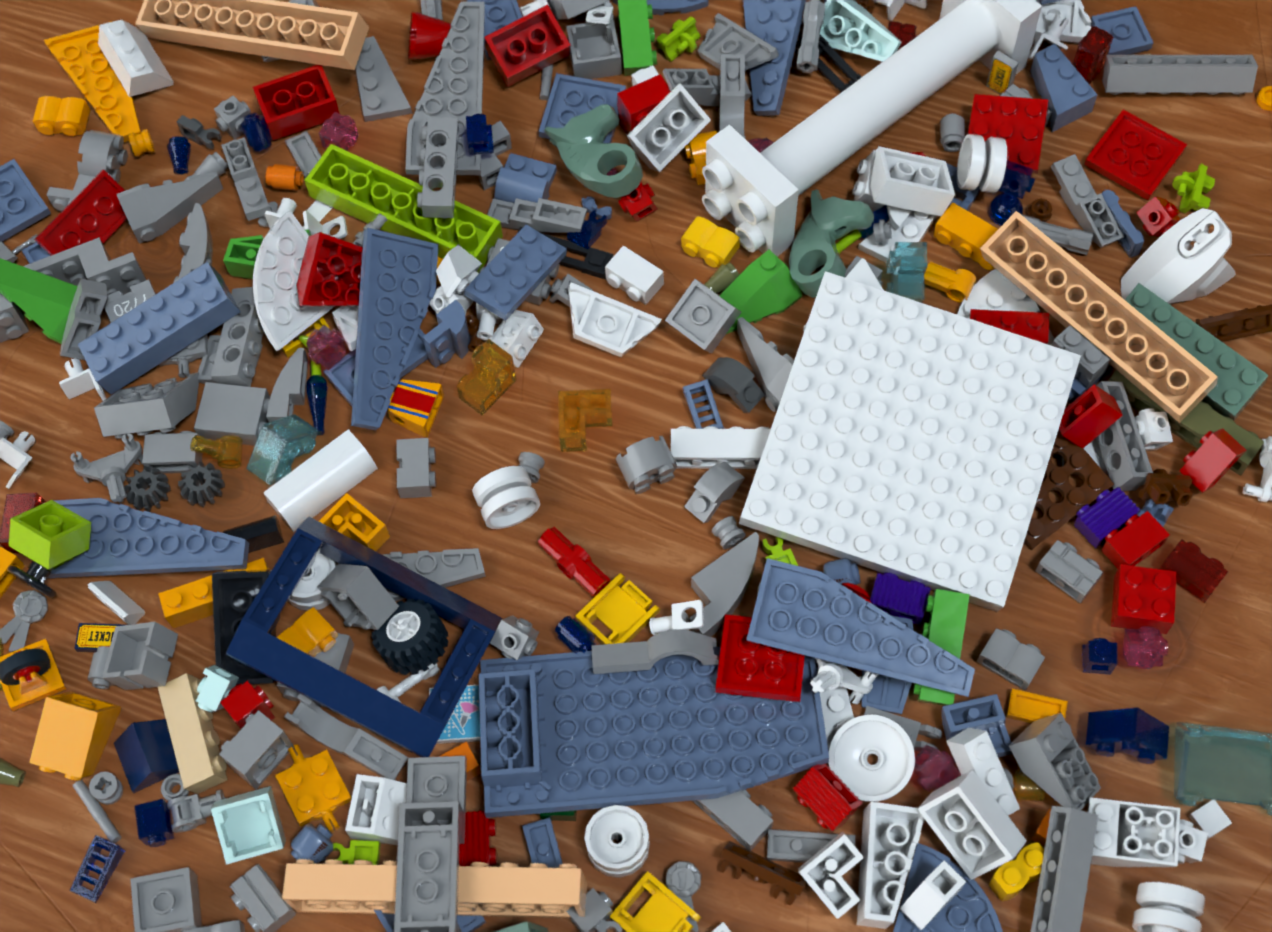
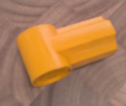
M930 261L925 269L921 283L944 291L948 298L962 303L964 298L967 301L976 282V276L965 269L954 271Z

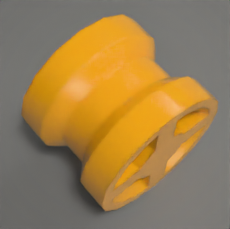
M148 129L142 130L139 134H128L135 157H140L145 152L150 154L155 152Z

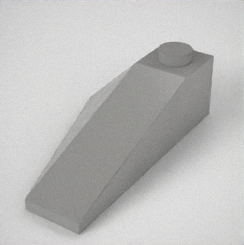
M740 317L737 319V334L760 388L765 394V402L775 412L778 410L794 359L787 353L783 356L780 355L776 344L772 341L769 343L764 342L761 332L744 318Z

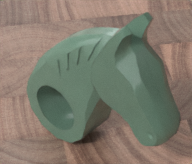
M603 104L587 113L573 117L563 128H545L544 132L551 138L549 140L550 143L558 148L560 156L570 173L588 189L607 197L618 198L629 195L639 186L643 178V172L635 151L627 144L603 143L607 134L619 124V118L612 106ZM626 165L621 172L611 176L606 175L612 168Z
M817 189L811 192L812 210L801 224L789 256V269L792 279L804 294L812 298L817 296L825 271L845 277L846 267L836 248L835 241L853 230L871 227L874 221V213L868 204L861 201H849L835 196L822 199ZM825 265L819 272L811 275L816 268Z

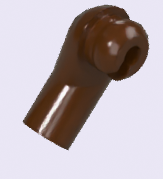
M470 314L466 316L471 336L468 348L473 352H479L484 341L477 337L480 320L475 315Z

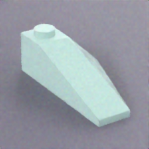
M854 0L826 1L824 22L821 26L820 35L832 48L882 62L898 50L902 42Z

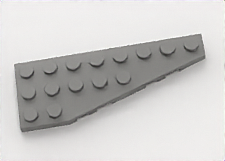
M460 2L451 23V29L442 44L440 55L435 60L424 86L420 101L418 100L415 107L414 116L410 119L407 126L406 175H419V171L424 170V163H421V148H426V141H423L422 131L423 126H427L428 116L458 117L457 175H481L485 2ZM437 144L435 146L440 147L444 144ZM438 165V166H435L434 168H435V169H440V168H442L443 166Z

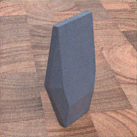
M892 616L913 630L912 619ZM862 670V677L866 673L864 670ZM878 675L872 683V690L869 694H864L862 697L861 708L869 706L885 712L902 715L912 683Z

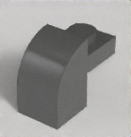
M729 357L718 358L702 375L705 379H708L709 384L717 394H729L744 413H749L765 395L754 382L753 378L755 375L742 363Z

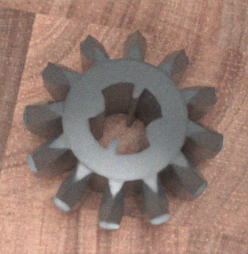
M199 461L196 468L189 465V472H181L183 480L178 481V486L181 489L180 494L183 499H188L191 505L194 506L199 503L204 508L206 501L214 504L215 496L222 497L221 489L225 487V482L222 479L221 471L215 469L213 464L209 463L205 466L203 462Z
M144 466L142 472L134 469V477H126L128 485L124 486L127 494L126 499L137 510L140 511L144 507L146 511L150 512L154 505L157 508L161 507L160 501H168L166 493L171 491V487L168 484L167 476L163 473L161 474L158 468L155 467L150 470L149 467Z

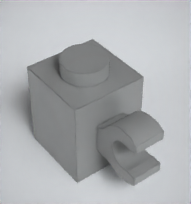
M592 888L586 893L585 917L579 916L574 906L566 911L571 916L569 919L581 932L588 930L589 932H607L609 929L622 932V928L617 922L607 921L613 913L610 908L613 903L603 891L598 894Z

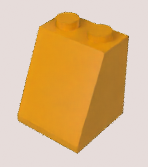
M75 692L46 697L29 763L38 765L39 770L55 773L58 771L65 773L64 777L71 780L79 781L84 777L93 775L122 706Z

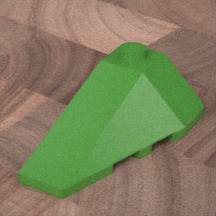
M767 250L753 261L719 296L742 312L737 319L742 317L749 323L753 321L756 323L762 321L763 317L773 313L777 315L786 311L802 298L803 294L792 279L787 265L772 251ZM737 320L726 334L737 330Z
M0 258V293L11 303H16L25 312L24 315L30 321L34 320L43 329L42 332L48 338L62 344L66 322L77 286Z

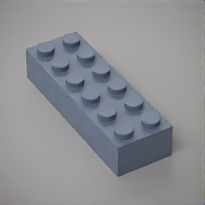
M207 261L83 340L78 346L95 381L112 395L241 311L222 276Z

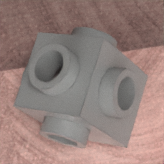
M234 95L222 101L214 108L217 116L216 124L234 140L254 127L249 115L251 114L250 108L244 101L239 102Z
M512 615L501 620L490 644L502 650V654L505 657L519 660L523 656H530L534 652L538 644L535 640L539 631L532 628L533 625L529 621Z

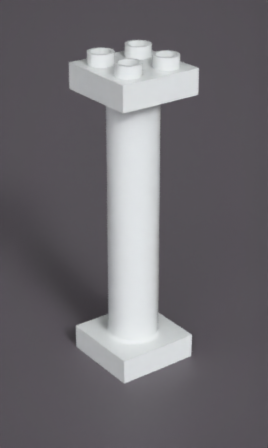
M943 0L939 21L761 153L729 124L706 141V166L702 169L706 180L705 194L702 196V202L706 210L716 220L726 217L736 227L735 234L740 238L742 246L749 252H755L759 249L764 254L767 250H770L778 257L793 245L798 196L976 61L980 60L990 69L993 56L999 51L1019 62L1016 74L1023 70L1027 64L1042 6L1036 0Z

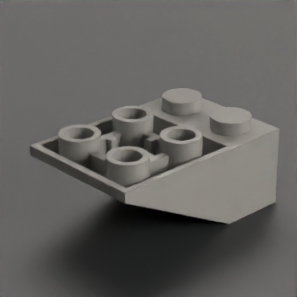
M1062 713L1035 720L1009 745L1022 772L1063 807L1082 810L1089 802L1090 797L1093 798L1101 789L1097 776L1092 772L1083 750L1079 747L1072 734L1071 727L1065 721Z

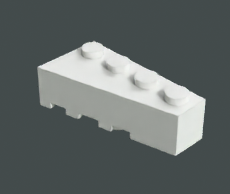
M870 802L863 810L861 854L864 858L860 860L858 893L860 901L858 902L857 925L886 929L894 922L905 887L904 883L913 861L912 857L921 835L920 831L923 821L925 820L918 811V808Z

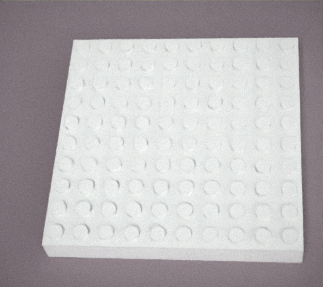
M825 271L739 524L841 559L847 558L852 563L882 573L895 574L899 579L908 582L913 580L923 583L925 587H930L934 591L941 589L970 594V603L998 612L1004 607L1081 355Z

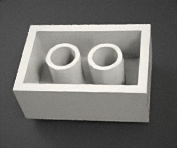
M973 769L931 792L918 808V811L971 880L1014 859L1027 841Z

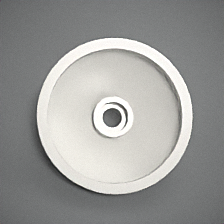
M863 715L853 718L840 727L831 741L829 767L846 784V787L850 788L851 792H854V795L859 800L878 802L895 796L907 785L914 771L915 752L912 742L904 729L889 718L879 715ZM871 754L878 756V762L874 765L868 763V757Z

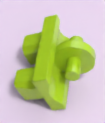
M690 16L685 21L679 19L673 24V31L669 35L662 33L657 37L658 46L664 51L666 60L672 62L685 50L692 53L697 49L696 41L701 36L697 31L695 18Z
M1201 163L1197 171L1183 172L1182 175L1173 179V188L1178 191L1179 196H1182L1179 211L1187 213L1191 209L1198 211L1209 207L1211 199L1202 194V192L1207 194L1211 191L1215 183V179L1206 174L1208 166Z

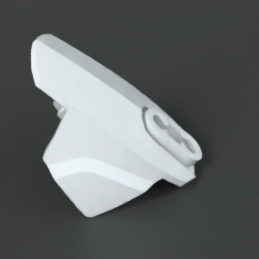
M1202 208L1183 218L1160 236L1122 277V298L1125 300L1138 283L1168 304L1193 300L1196 297L1206 296L1236 275L1235 270L1223 257L1232 245L1231 230L1216 211ZM1211 225H1214V231L1210 233L1209 228Z

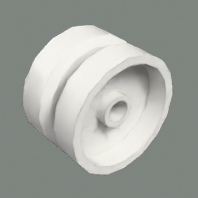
M966 135L960 149L957 164V183L960 189L973 191L979 186L982 192H998L1004 178L1007 163V145L1004 138L989 137L985 141L981 135Z
M509 466L495 470L482 477L472 489L477 505L482 508L481 514L485 524L491 529H503L519 524L530 518L540 507V500L535 489L531 487L530 477L526 469L521 466Z
M321 546L307 575H303L288 600L291 605L300 610L308 611L312 607L319 610L331 604L327 598H322L320 595L322 592L317 586L337 565L334 560L320 554Z
M613 805L605 807L592 816L586 827L585 843L589 860L598 871L606 876L620 878L632 875L643 866L648 857L650 842L646 822L638 812L626 806ZM614 839H616L617 841L622 839V842L619 844H615L612 841Z
M1145 882L1138 885L1136 902L1142 908L1134 912L1132 927L1135 931L1201 932L1202 924L1196 917L1201 916L1204 912V895L1190 888L1170 883Z

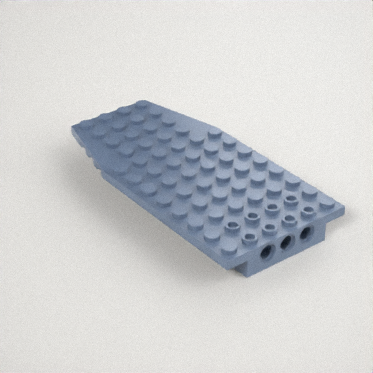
M716 646L713 647V652L719 659L721 647ZM592 651L523 656L519 660L514 658L480 660L481 771L484 784L486 818L598 809L613 805L633 806L716 799L810 769L817 764L829 763L820 692H813V686L810 684L811 680L817 676L815 658L805 656L800 702L715 693L719 664L704 666L700 660L688 655H670L654 663L650 670L593 674Z

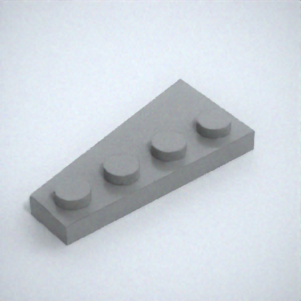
M375 37L365 38L355 67L365 122L412 114L411 107Z
M478 548L443 550V552H429L427 550L418 551V553L402 554V552H390V554H382L444 588L486 576ZM385 588L395 601L406 599Z

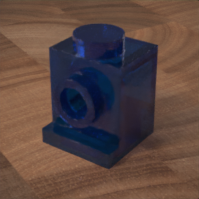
M474 114L473 116H466L469 155L494 153L492 124L487 125L486 115Z
M1095 638L1092 641L1089 640L1086 645L1083 644L1082 672L1111 675L1118 664L1117 643L1109 642V640L1104 638Z

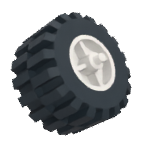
M408 599L407 602H403V600L397 602L399 607L378 630L372 632V638L374 640V647L394 672L398 673L400 671L402 675H408L411 672L412 675L419 673V670H428L429 665H435L438 662L437 658L444 655L445 650L443 648L448 646V631L429 603L425 604L420 599L416 602L414 599Z

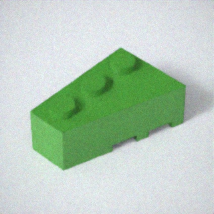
M618 0V21L620 24L624 76H629L640 69L657 65L656 50H651V42H655L654 27L649 28V19H653L652 5H647V0Z
M310 229L305 230L311 236ZM262 235L230 239L223 259L230 276L253 279L255 260L264 239Z

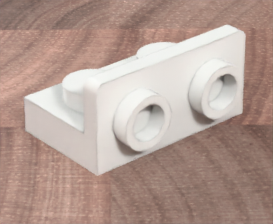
M515 310L506 321L503 319L494 332L493 339L489 340L484 348L488 354L507 358L513 367L519 368L544 329L534 314Z

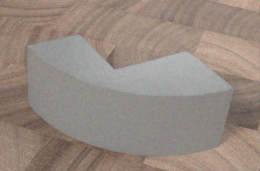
M501 121L491 126L482 136L481 175H478L483 190L496 185L500 168L503 167L497 156L512 148L510 134Z

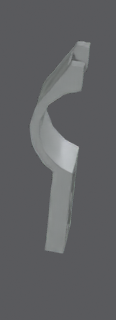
M721 54L719 131L730 124L745 138V55Z
M673 629L663 631L652 636L648 641L591 645L593 674L650 670L654 663L670 655L692 656L700 660L704 666L719 664L718 656L714 655L713 647H716V638L689 630Z
M299 693L297 700L300 703L293 714L286 713L284 716L286 720L326 747L348 756L383 778L396 780L408 760L407 756L360 728H355L339 721L322 710L314 701Z

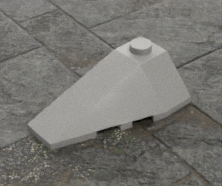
M217 172L188 176L184 181L173 183L172 180H165L163 185L150 187L149 183L143 184L116 195L140 244L163 235L193 211L195 203L203 205L223 190V186Z

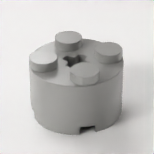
M97 130L86 131L81 139L78 153L83 154L82 162L77 161L78 173L96 176L104 169L119 183L120 166L126 163L128 157L127 150L123 149V136Z
M659 436L658 441H655L654 437L638 441L626 448V455L622 457L621 454H618L616 457V462L629 489L635 490L636 494L646 492L651 488L650 484L660 481L662 484L675 477L673 472L676 470L677 464L663 436Z

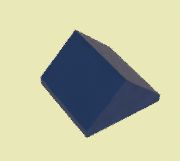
M166 719L132 723L114 742L133 793L160 782L172 774L179 773Z

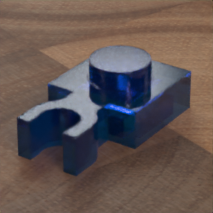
M593 210L589 214V219L587 221L584 220L581 232H567V240L585 249H589L601 236L602 228L607 224V216L603 215L601 219H596L597 211Z

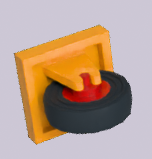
M46 638L0 657V683L12 712L66 690Z

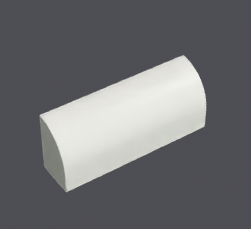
M348 429L263 493L271 507L289 528L295 532L308 517H315L378 468L367 450Z

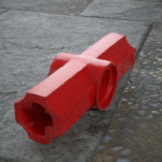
M555 526L548 528L538 540V545L556 561L561 572L569 579H575L591 596L595 597L610 583L608 576L592 562L589 554L580 545L572 544Z

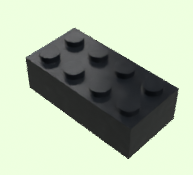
M272 569L224 571L212 574L216 666L239 677L236 685L244 684L246 681L250 684L275 682L274 679L226 655L242 618ZM276 627L271 634L276 637Z

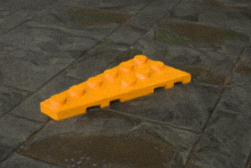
M99 25L45 39L44 42L47 48L112 134L123 136L124 142H128V134L141 133L133 96L129 97L98 45Z

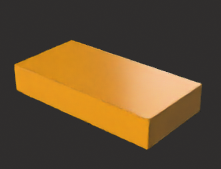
M1012 688L1006 718L1032 723L1035 720L1062 713L1065 719L1068 701Z

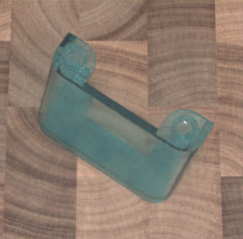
M1177 722L1175 729L1174 797L1179 800L1180 804L1197 806V802H1201L1203 799L1259 805L1267 809V814L1272 816V733Z

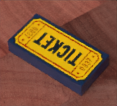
M79 623L74 649L77 652H97L98 647H110L115 627L125 626L126 624Z

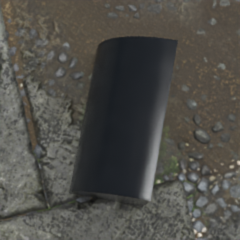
M276 515L223 531L225 534L246 539L249 542L248 553L284 543Z

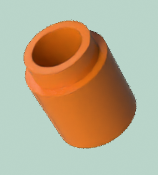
M274 164L267 167L266 184L272 186L273 189L297 191L299 186L303 185L304 173L300 171L299 166Z

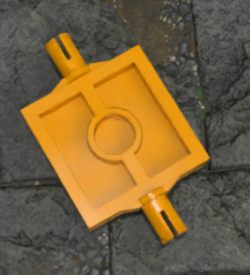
M294 745L297 755L292 747L288 749L294 764L290 768L276 774L275 777L300 827L313 820L323 819L327 829L333 833L334 830L330 821L335 831L340 828L333 813L339 807L351 802V796L327 750L305 758L299 745Z

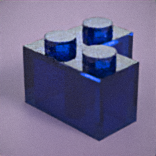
M1138 707L1089 712L1086 745L1096 750L1097 754L1101 756L1111 757L1114 756V753L1123 752L1136 757L1138 762L1153 764L1155 760L1167 759L1170 726Z

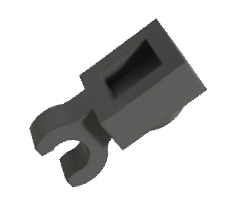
M182 115L177 120L182 136L201 146L204 144L207 148L213 149L214 144L210 139H222L217 129L210 128L204 130L203 125L194 118L189 119Z

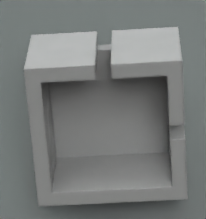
M157 622L115 627L102 679L124 690L165 686L171 665L168 658L173 657L178 634Z

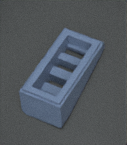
M708 379L684 386L682 390L695 428L703 429L700 423L714 419L716 423L709 426L724 429ZM702 391L705 392L704 396L692 399L691 395ZM708 400V405L695 408L694 404ZM711 409L712 414L698 417V413Z

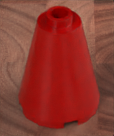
M411 12L408 59L417 60L439 56L444 39L447 38L451 29V23L419 12Z

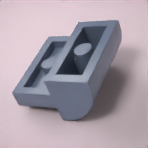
M510 153L505 167L500 168L497 177L495 199L515 203L516 198L538 203L539 198L548 200L549 189L557 172L556 165Z
M454 300L436 314L438 325L423 336L429 362L435 368L440 364L448 362L454 353L463 359L469 351L470 334L462 305L457 300Z
M997 694L942 706V723L946 741L967 728L987 731L998 757L1013 754L1009 748L1011 740L1005 726L1006 718Z

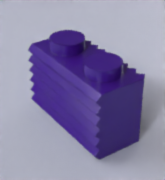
M1120 487L1115 488L1111 492L1108 489L1103 491L1097 497V503L1091 507L1086 504L1076 513L1077 519L1074 526L1095 549L1106 542L1104 538L1115 529L1118 531L1126 527L1124 525L1126 521L1133 515H1138L1140 511L1139 507L1129 499L1128 495H1125L1124 491H1121Z
M886 572L883 575L877 573L870 601L873 605L891 616L912 619L913 624L921 625L931 588L925 587L923 583L917 581H904L892 573Z

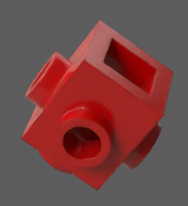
M642 181L629 195L622 196V199L618 200L625 213L630 212L637 222L658 209L652 199L655 193L648 183L644 185Z
M1157 196L1136 212L1144 223L1142 225L1143 229L1150 236H1162L1181 220L1178 216L1180 213L1178 208L1173 203L1168 202L1167 199Z

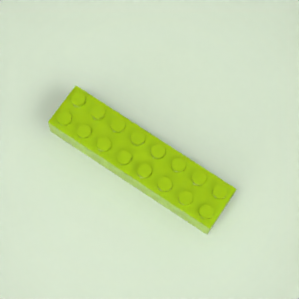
M330 144L304 180L310 197L367 224L373 222L380 213L387 218V221L380 230L438 244V257L444 259L450 250L460 245L482 263L477 270L478 273H480L481 268L488 261L490 248L492 246L495 247L498 238H503L501 222L458 201H455L454 218L423 217L422 208H419L417 205L418 192H422L423 185H419L412 180L333 144Z

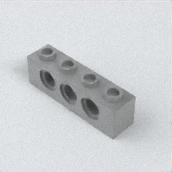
M428 116L427 126H423L422 138L423 141H426V148H421V163H424V170L419 171V185H423V190L418 192L417 205L419 208H422L423 217L454 218L459 145L458 117ZM437 144H444L440 147L435 146ZM438 165L443 166V167L440 168V169H435V168H434L435 166H438ZM437 187L442 188L439 191H432V189Z
M253 287L232 289L231 295L241 312L223 325L210 377L219 384L251 387L257 358L261 350L260 345L264 330L257 314Z
M1101 381L1096 386L1115 398L1123 416L1096 438L1109 478L1114 483L1112 486L1113 490L1120 487L1121 491H1135L1146 483L1147 474L1153 473L1123 382Z

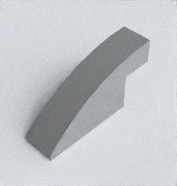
M757 532L751 534L691 577V588L706 605L703 608L704 626L691 629L693 632L710 637L713 636L724 625L725 614L732 615L741 603L755 569L759 543ZM697 613L689 618V622L695 620Z

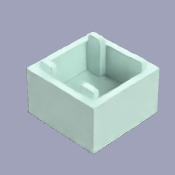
M271 786L214 802L211 811L226 865L284 848L286 838Z

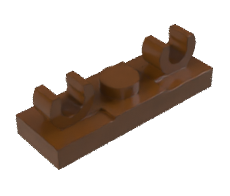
M1272 304L1258 305L1256 308H1245L1244 310L1225 313L1215 317L1209 316V318L1201 320L1196 319V324L1222 342L1272 331Z
M731 841L724 847L720 858L724 859L720 872L724 873L728 865H733L737 870L734 876L735 879H739L745 869L746 872L752 874L751 876L754 880L760 883H774L777 887L773 892V897L777 898L780 891H787L790 895L787 902L788 905H792L796 896L801 895L807 883L803 876Z

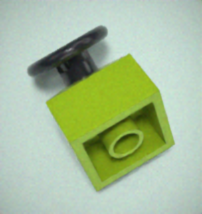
M53 500L10 518L9 546L32 560V562L28 566L27 572L14 565H9L7 571L48 597H55L56 592L45 585L44 582L50 575V571L89 550L91 522Z

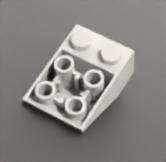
M357 774L345 829L349 837L356 840L379 841L380 843L398 845L400 803H406L407 783L388 778Z
M1090 797L1088 812L1098 815L1091 864L1110 867L1178 866L1180 808Z

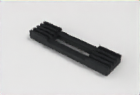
M820 35L819 55L824 52L851 80L849 84H844L820 58L817 69L840 92H843L862 78V76L857 74ZM802 37L799 38V41L797 40L796 47L798 49L801 46Z
M543 234L565 247L567 251L586 256L584 261L565 256L559 262L560 265L581 270L582 273L606 280L605 266L614 257V254Z

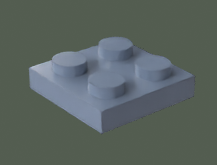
M1136 6L1091 16V27L1094 33L1099 35L1098 42L1105 58L1106 55H1128L1152 49L1153 41Z

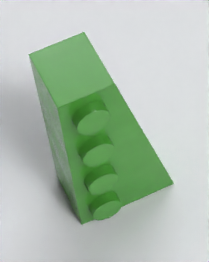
M936 589L932 595H928L926 611L929 612L928 623L924 622L922 636L960 659L970 594ZM914 684L913 694L918 695V702L941 706L954 703V693Z

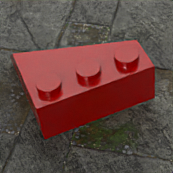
M322 232L309 236L296 284L300 306H359L363 247Z

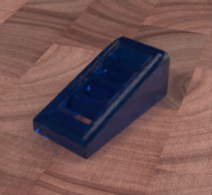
M95 835L70 891L96 903L125 850L119 845ZM102 849L110 852L108 857L100 854ZM96 860L105 863L103 869L94 865ZM90 870L100 875L98 880L88 876ZM86 881L94 885V890L91 891L82 887L83 882Z

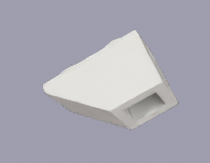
M457 245L446 254L436 270L443 291L448 298L452 297L456 292L461 294L468 284L478 276L477 270L482 264L460 245Z
M943 861L901 906L900 910L922 931L957 895L966 881Z

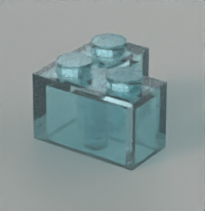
M895 242L893 251H889V257L886 259V274H890L891 283L886 285L887 292L920 303L924 302L927 242Z
M295 414L264 424L246 469L269 485L277 483L292 471L291 465L295 457L313 450L316 444L315 438L319 430Z

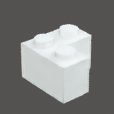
M843 831L798 868L799 873L837 919L860 901L858 895L842 875L864 858Z

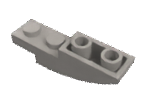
M707 69L663 70L670 91L678 84H681L697 104L720 107V75H709ZM745 80V100H748L751 92Z
M245 137L222 144L221 146L247 220L250 221L265 216V212L271 210Z
M1071 155L1053 163L1051 169L1062 187L1059 191L1060 195L1083 230L1093 233L1092 240L1102 248L1123 239L1124 236L1102 194H1096L1076 155Z
M195 203L193 211L188 214L185 233L183 232L180 236L179 244L185 255L181 261L180 274L176 276L174 283L207 261L212 265V235L206 216L199 203Z

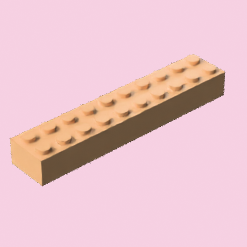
M144 0L135 23L150 39L355 70L369 30V26L358 12L275 0Z
M1017 211L980 248L983 258L1063 326L1066 328L1070 325L1111 359L1109 364L1179 423L1217 385L1218 376Z
M299 859L296 860V863L286 864L282 899L296 912L376 914L374 910H381L383 914H395L397 861H384L383 865H372V862L366 860L354 861V864H343L339 860H326L325 864H314L312 860ZM473 862L471 867L459 866L457 915L571 918L566 911L574 906L578 915L585 917L587 881L581 868H577L574 864H560L559 868H547L546 864L532 863L528 868L518 867L515 863H501L500 867H489L487 863Z

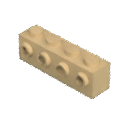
M186 673L167 682L165 686L158 687L183 787L186 790L199 794L227 781L225 773L227 765L219 755L218 745L220 744V739L212 725L213 713L201 709L196 701L199 695L197 688L201 680Z

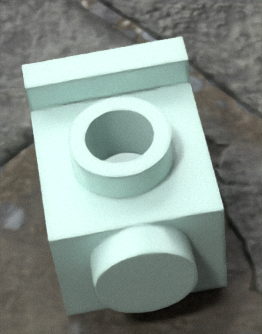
M213 665L205 668L203 674L207 675V677L205 676L201 680L197 688V692H199L196 699L198 706L208 712L224 708L220 702L229 695L230 690L235 687L239 677Z

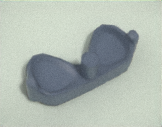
M593 197L581 199L582 206L587 208L588 213L601 220L611 219L612 208L610 206L598 209Z

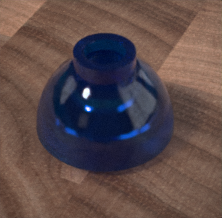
M1003 193L996 196L988 207L990 218L999 225H1003L1015 211L1023 214V206L1020 199L1012 193Z

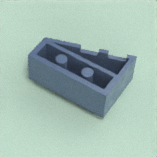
M1053 44L1035 53L1030 72L1038 95H1041L1042 99L1049 100L1048 108L1051 111L1049 118L1051 131L1054 132L1091 113L1097 93L1058 46Z

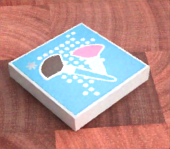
M479 685L466 686L436 744L481 741ZM429 688V695L433 688Z

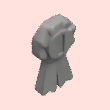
M36 590L21 592L13 603L15 617L0 629V639L3 645L14 635L9 652L16 651L25 646L30 624L41 621L48 611L46 597Z
M679 861L668 869L666 885L670 891L694 910L692 895L700 889L701 873L693 863ZM689 916L687 921L693 925L691 930L698 932L697 921H694Z

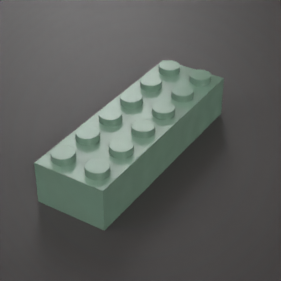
M1140 283L1137 284L1125 299L1137 311L1218 376L1217 385L1202 399V402L1210 405L1213 410L1222 416L1229 417L1234 421L1266 383L1268 374Z

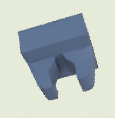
M1149 499L1145 502L1138 516L1148 511L1163 527L1174 508L1167 504H1155L1152 499Z

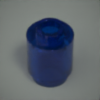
M257 113L246 115L243 118L244 121L241 122V127L249 146L254 151H261L272 145L270 141L272 137L264 116Z
M566 616L555 628V633L558 634L557 638L575 654L578 652L584 654L586 651H591V645H595V635L577 618Z

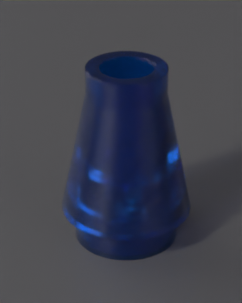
M172 137L169 139L167 149L174 173L178 175L186 174L189 172L191 144L186 137Z

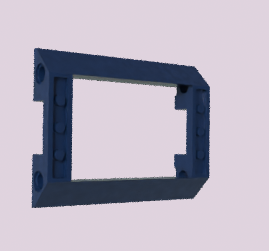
M308 517L297 528L242 618L226 655L421 757H429L502 618L323 523ZM320 546V554L339 564L368 566L383 587L406 599H414L415 602L420 599L425 604L429 603L438 616L465 629L420 713L271 635L279 622L282 610L303 575H307L312 567Z

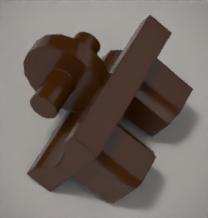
M1156 469L1153 473L1147 474L1145 486L1139 491L1138 496L1144 500L1152 499L1155 504L1163 505L1168 501H1175L1178 506H1187L1193 495L1189 489L1193 480L1188 475L1168 474L1164 469Z

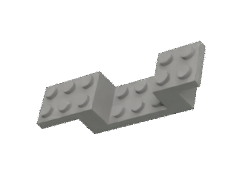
M100 238L23 266L78 286L80 278L106 283L108 295L117 291H122L124 295L131 292L130 286L147 280L133 252L111 260ZM0 293L1 343L9 339L18 338L30 331L22 309L16 303L8 301Z
M466 756L408 758L406 803H400L394 932H462L457 923L459 844H465Z

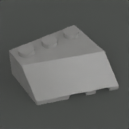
M199 373L189 374V377L179 382L174 377L166 379L152 387L151 383L118 390L94 407L103 437L114 435L115 438H122L124 434L128 436L127 433L146 435L153 430H160L162 433L174 430L176 424L196 410Z

